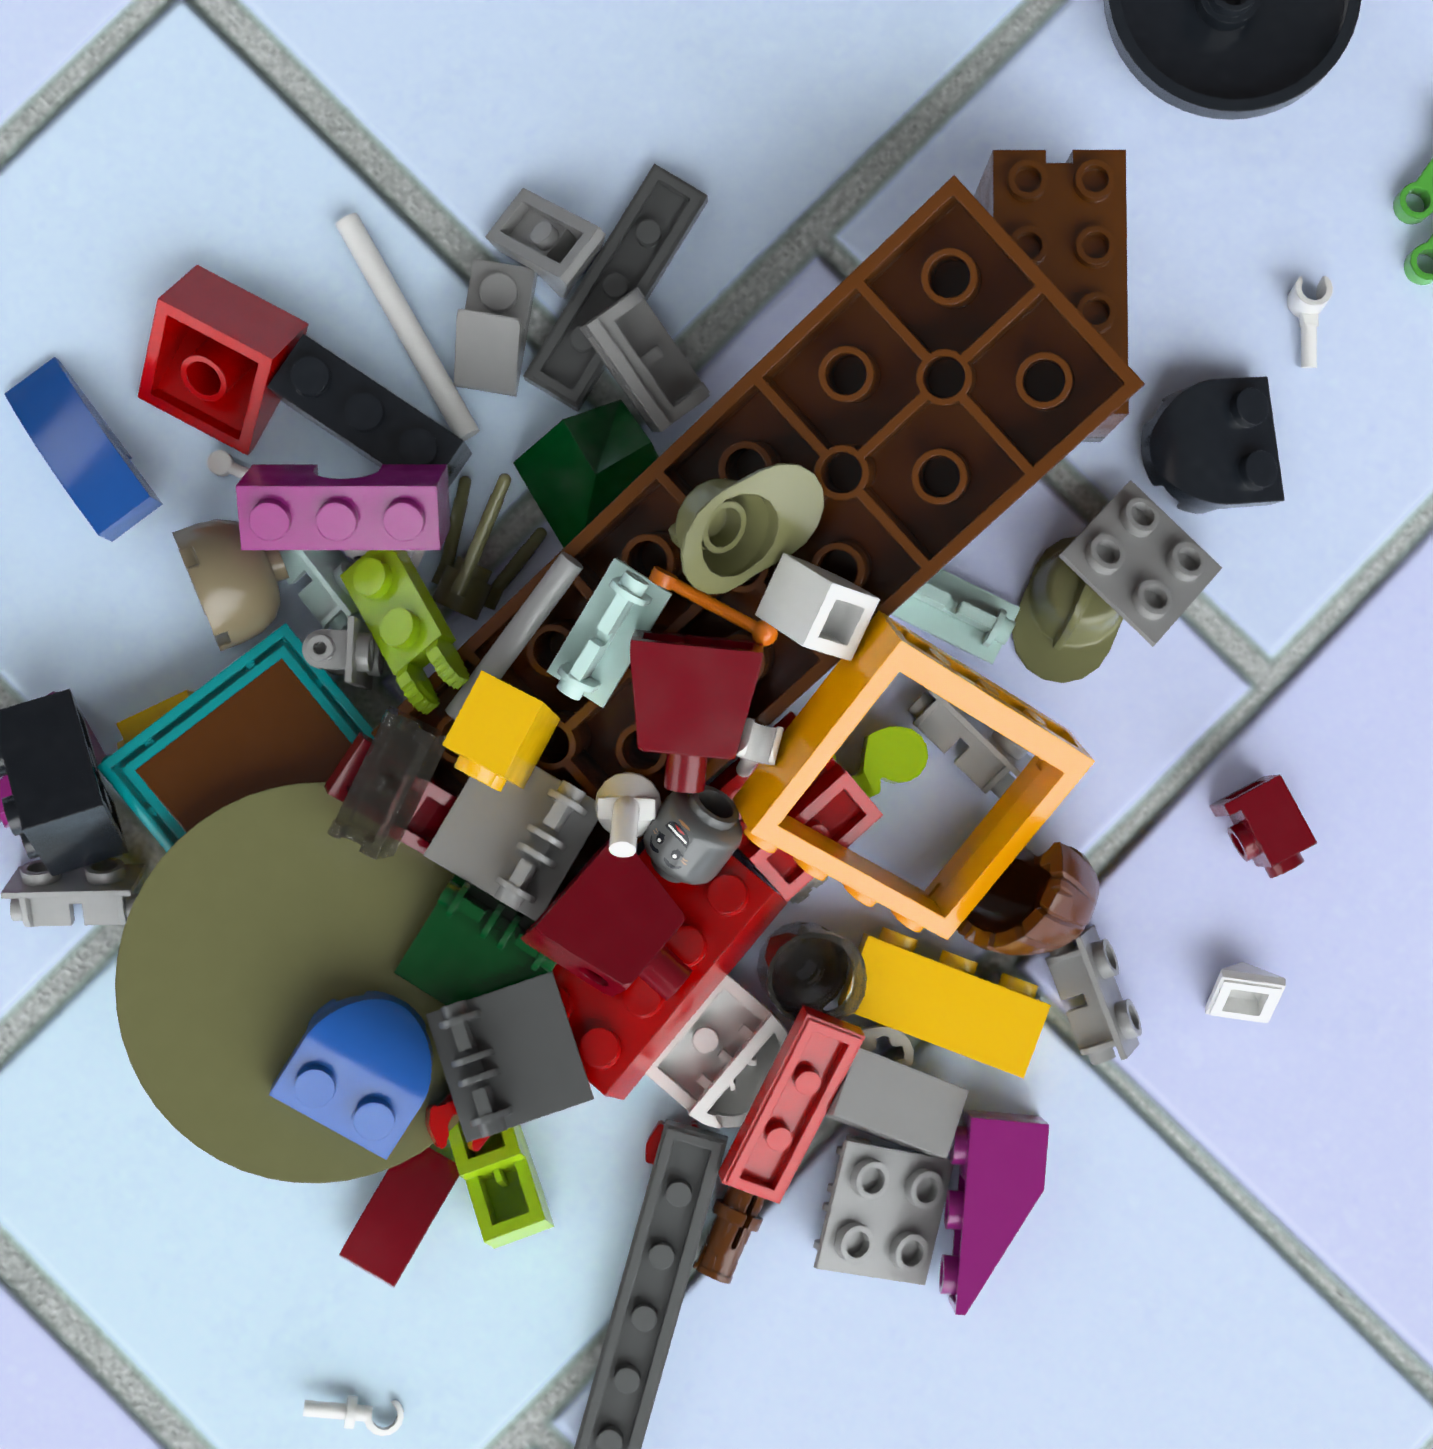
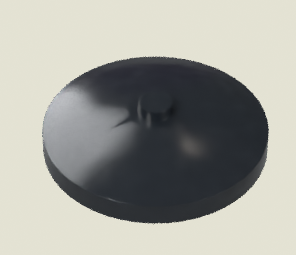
M1103 0L1107 27L1113 44L1129 71L1144 87L1158 98L1182 111L1202 117L1226 120L1263 116L1278 111L1308 94L1329 73L1347 48L1354 33L1361 6V0Z

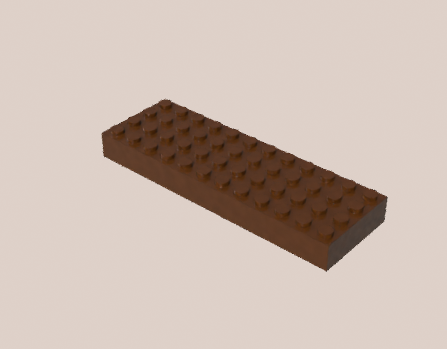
M953 175L474 633L457 652L463 660V665L467 668V672L471 675L560 553L565 552L574 557L582 564V571L501 678V681L544 702L560 718L536 764L538 768L561 781L564 780L572 784L594 800H596L597 792L603 783L615 774L624 772L642 774L653 782L660 793L662 804L666 797L673 792L664 788L667 754L645 752L638 749L631 664L603 708L583 695L580 700H574L560 692L556 687L560 680L549 674L547 670L614 558H618L647 578L653 567L658 566L671 572L681 581L691 585L683 573L681 549L672 542L668 529L676 522L678 511L685 497L696 486L710 479L728 478L739 481L759 469L777 463L799 464L813 472L823 488L824 509L818 527L802 547L791 555L836 574L878 597L880 601L872 618L878 611L890 616L1138 392L1145 383L959 179ZM778 563L752 576L742 585L726 593L708 595L756 621L762 620L755 613ZM670 590L668 591L672 593V596L650 630L754 641L750 632ZM778 631L777 640L769 646H763L762 665L747 718L755 719L754 722L757 724L769 726L830 671L841 658L803 647ZM435 671L428 678L439 698L438 702L440 704L429 714H423L420 711L418 712L406 699L371 734L380 744L411 762L459 795L470 776L454 768L459 755L442 744L455 721L446 713L445 709L461 687L458 690L456 688L453 689L451 686L449 687ZM708 758L705 783L731 759ZM599 820L552 901L596 851L610 839V833L602 827ZM643 835L637 837V844L643 840Z

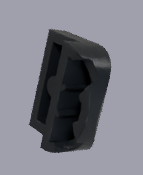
M1267 376L1210 379L1199 382L1163 398V403L1158 408L1154 418L1145 423L1141 437V455L1146 474L1153 486H1163L1179 502L1176 506L1178 509L1189 513L1204 514L1216 509L1267 506L1285 501Z

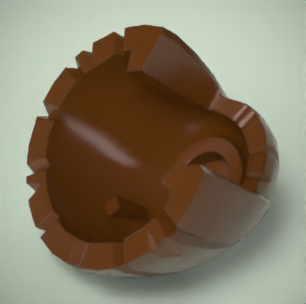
M1054 842L1040 856L1033 854L1025 846L961 923L957 931L964 936V939L974 945L1002 954L1029 956L1052 952L1079 937L1085 926L1090 922L1099 895V881L1096 872L1083 853L1061 842Z

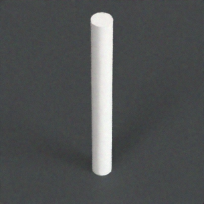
M351 213L344 216L335 226L452 433L464 441L470 439L480 430L359 215Z

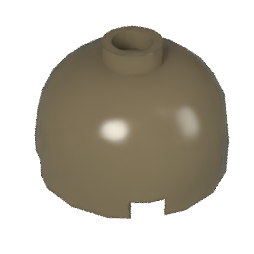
M215 519L172 532L220 651L242 644L264 632L275 620L281 605L278 582L289 578L279 550H241L239 522Z

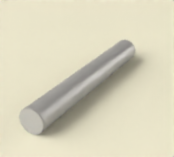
M565 552L560 553L469 676L470 679L461 687L445 709L452 719L455 720L481 670L501 680L582 571V564L574 557Z

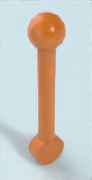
M658 566L653 567L648 579L654 584L674 591L750 632L753 640L758 644L769 646L777 640L778 630L765 621H756L681 581L671 572Z

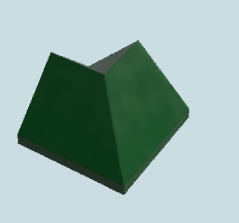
M620 399L562 419L516 459L513 464L564 548L659 456L648 436Z

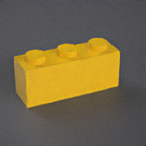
M882 927L878 938L863 933L837 1003L841 1009L1024 1079L1051 1006L1035 998L1039 986L1003 972L998 984L974 975L979 963L943 949L938 961L914 952L919 940Z

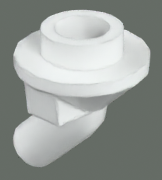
M633 772L615 774L603 783L596 795L595 811L597 819L602 827L610 833L609 851L617 857H630L636 853L637 837L644 835L652 820L656 819L659 807L661 806L659 791L653 782L642 774Z

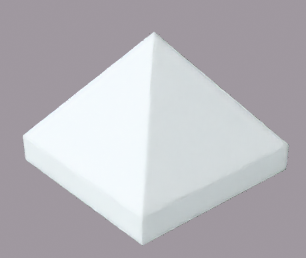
M1245 962L1223 968L1205 1005V1014L1269 1023L1286 987V979Z

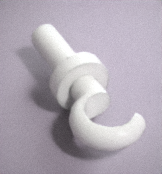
M348 1395L346 1403L305 1400L303 1416L344 1420V1428L354 1429L355 1421H362L373 1434L387 1436L396 1432L402 1425L404 1410L399 1401H391L397 1411L395 1421L387 1427L377 1426L372 1420L373 1406L357 1404L358 1396Z

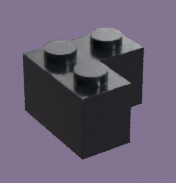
M70 689L0 709V777L8 776L13 794L2 798L4 812L13 835H20L29 859L40 857L52 877L129 853L113 796L97 768L98 764L84 715Z

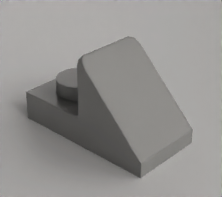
M522 188L485 238L499 252L534 270L558 296L564 299L599 254L606 234L597 225Z
M473 259L465 309H458L456 317L455 387L517 397L538 276L534 270L528 267Z

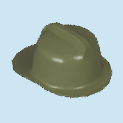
M777 463L759 469L739 481L728 478L710 479L696 486L685 497L678 511L676 522L668 529L672 542L681 549L683 573L692 587L706 594L726 593L742 585L752 576L778 563L783 553L791 555L802 547L818 527L824 509L823 488L813 472L799 464Z
M1077 536L1061 539L1044 551L1034 567L1019 604L1020 610L1014 620L1016 624L1012 631L1015 651L1026 669L1043 680L1059 683L1083 679L1098 669L1109 653L1123 620L1107 602L1059 557Z

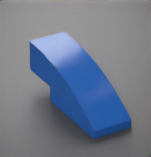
M53 357L4 394L32 442L98 536L113 542L163 505L131 462L132 457L59 359Z

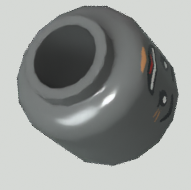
M705 785V790L700 793H680L674 791L670 793L659 807L656 819L652 820L643 835V843L648 856L651 858L654 870L664 879L674 883L683 882L697 885L711 881L741 844L743 831L739 821L738 809L725 793L709 785Z

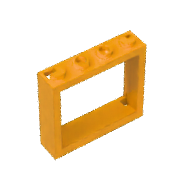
M878 611L869 622L852 660L848 661L841 658L782 735L775 765L759 764L732 800L747 826L743 832L755 845L764 851L774 853L779 848L793 856L795 862L812 877L823 881L827 876H830L841 882L847 892L862 904L873 907L878 902L889 908L894 917L910 930L920 933L925 928L948 940L1095 761L1068 729L881 611ZM899 672L1035 755L925 891L787 815Z

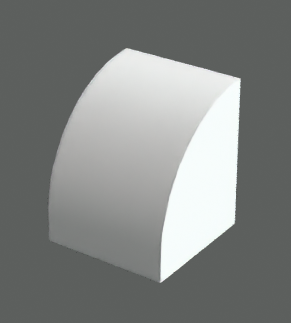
M783 553L755 615L803 647L851 661L880 599L836 574Z

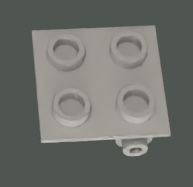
M1131 480L1091 519L1087 527L1059 555L1080 578L1152 647L1163 637L1222 569L1206 551Z
M535 766L524 789L506 781L502 791L499 792L470 777L423 856L536 921L549 906L598 822L595 800L572 784L557 779Z
M847 1135L843 1146H837L836 1153L840 1157L834 1183H828L827 1191L831 1193L829 1202H824L822 1210L827 1213L820 1239L814 1240L813 1247L817 1250L813 1267L820 1270L925 1285L954 1164H950V1159L872 1145L870 1140Z

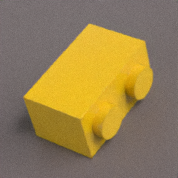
M481 670L442 745L459 755L454 768L499 792L502 791L506 781L524 789L560 718L544 702Z

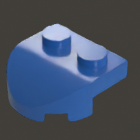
M366 991L362 996L348 997L337 1002L335 999H332L324 1004L309 1020L306 1032L273 1082L269 1095L387 1160L422 1106L429 1090L434 1055L429 1036L426 1032V1024L417 1011L409 1004L387 993Z

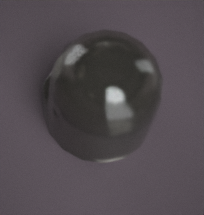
M797 921L782 925L767 937L759 950L756 969L760 986L777 1010L792 1021H795L802 1005L835 1018L843 1019L857 1011L865 996L867 974L864 959L859 950L849 939L836 935L820 924ZM847 954L853 971L850 992L842 1005L830 1011H825L823 1008L837 997L845 984L848 970Z

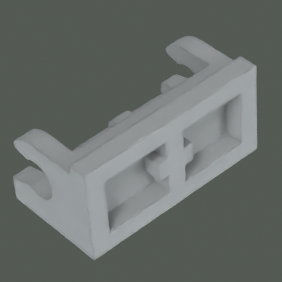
M636 287L581 326L580 330L651 432H663L671 424L710 396V391L704 382H701L644 299L645 296Z
M860 1048L825 1117L918 1153L947 1159L969 1090Z

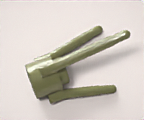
M506 473L501 474L497 480L465 558L457 556L455 561L471 487V479L468 476L460 478L450 515L451 527L444 542L440 563L431 582L437 584L432 596L435 602L475 620H478L484 606L495 611L504 590L547 536V531L543 527L537 528L491 585L488 584L492 571L477 564L511 483V477Z

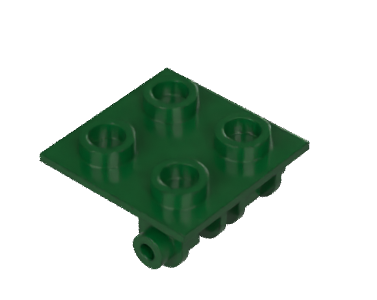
M455 874L440 895L435 908L394 973L447 1006L548 972L551 973L557 963L530 947L521 939L523 934L535 922L533 919L502 903L492 895Z

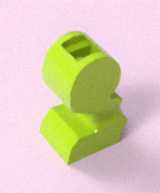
M889 726L877 730L864 737L860 769L851 777L869 798L881 792V780L893 784L909 782L918 777L926 767L928 759L927 745L922 736L913 729L902 726Z

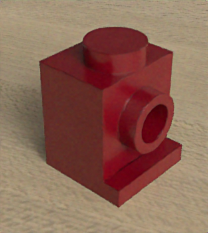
M1280 774L1263 776L1209 805L1215 817H1230L1234 825L1230 826L1227 830L1235 849L1246 862L1253 859L1256 866L1264 867L1269 878L1282 875L1301 865L1305 860L1300 852L1317 844L1313 833Z

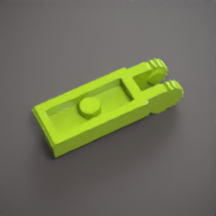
M369 550L340 575L393 675L396 676V682L400 689L403 690L408 702L418 712L429 714L440 704L437 693H435L423 669L429 663L435 667L434 670H436L443 682L447 683L449 687H453V689L456 688L458 690L470 679V674L467 672V668L463 665V660L453 645L456 639L406 550Z

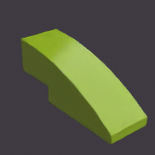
M460 1122L449 1131L448 1139L459 1176L466 1181L484 1243L496 1249L555 1227L521 1125L491 1135L477 1152L468 1148V1142H466Z

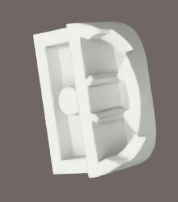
M728 974L647 1070L645 1075L689 1111L688 1115L702 1124L718 1129L722 1127H741L788 1032L780 1019L767 1006Z

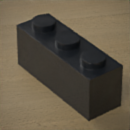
M305 334L301 336L267 386L283 403L379 467L382 464H447L448 486L450 487L472 455L463 439Z

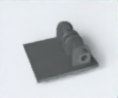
M553 971L469 1000H462L444 1006L440 1010L426 1014L466 1142L497 1134L508 1128L594 1099Z

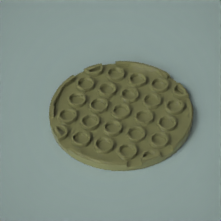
M326 782L286 785L246 796L217 810L184 834L157 863L145 880L131 907L122 932L115 975L116 1012L121 1038L130 1064L141 1086L160 1113L190 1142L217 1160L247 1173L267 1179L292 1183L321 1184L348 1181L376 1174L418 1155L434 1144L425 1124L427 1106L439 1104L450 1093L426 1014L440 1010V1008L446 1005L396 975L394 971L435 908L445 887L455 874L387 834L383 825L327 794L324 787ZM366 991H379L393 995L414 1008L426 1024V1032L429 1036L434 1055L431 1082L427 1096L387 1160L269 1095L273 1082L306 1032L312 1016L332 999H335L337 1002L348 997L362 996ZM458 1114L450 1120L448 1125L449 1131L460 1122Z

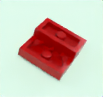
M790 711L773 727H783L784 733L796 715ZM740 757L709 784V786L725 793L731 800L750 777V775L748 777H741L737 774L736 766L741 759ZM833 757L787 814L846 848L883 816L882 812L856 781ZM739 813V821L742 831H744L747 826ZM742 832V841L738 848L786 902L814 878L805 872L790 854L779 848L774 853L764 851Z

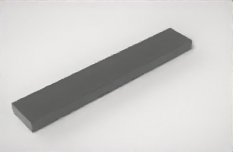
M669 1119L665 1121L574 1449L642 1448L715 1188L718 1171L727 1145L728 1136Z

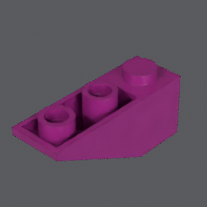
M964 1109L963 1126H957L950 1148V1164L959 1165L958 1189L947 1190L944 1211L945 1229L954 1230L952 1255L942 1254L939 1271L940 1294L949 1295L948 1301L955 1315H966L1044 1191L1049 1124L1040 1116Z

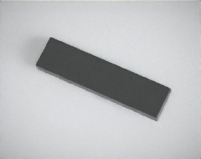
M654 163L524 373L525 381L579 412L606 368L601 358L580 330V327L636 287L645 296L644 299L648 300L708 203V195Z

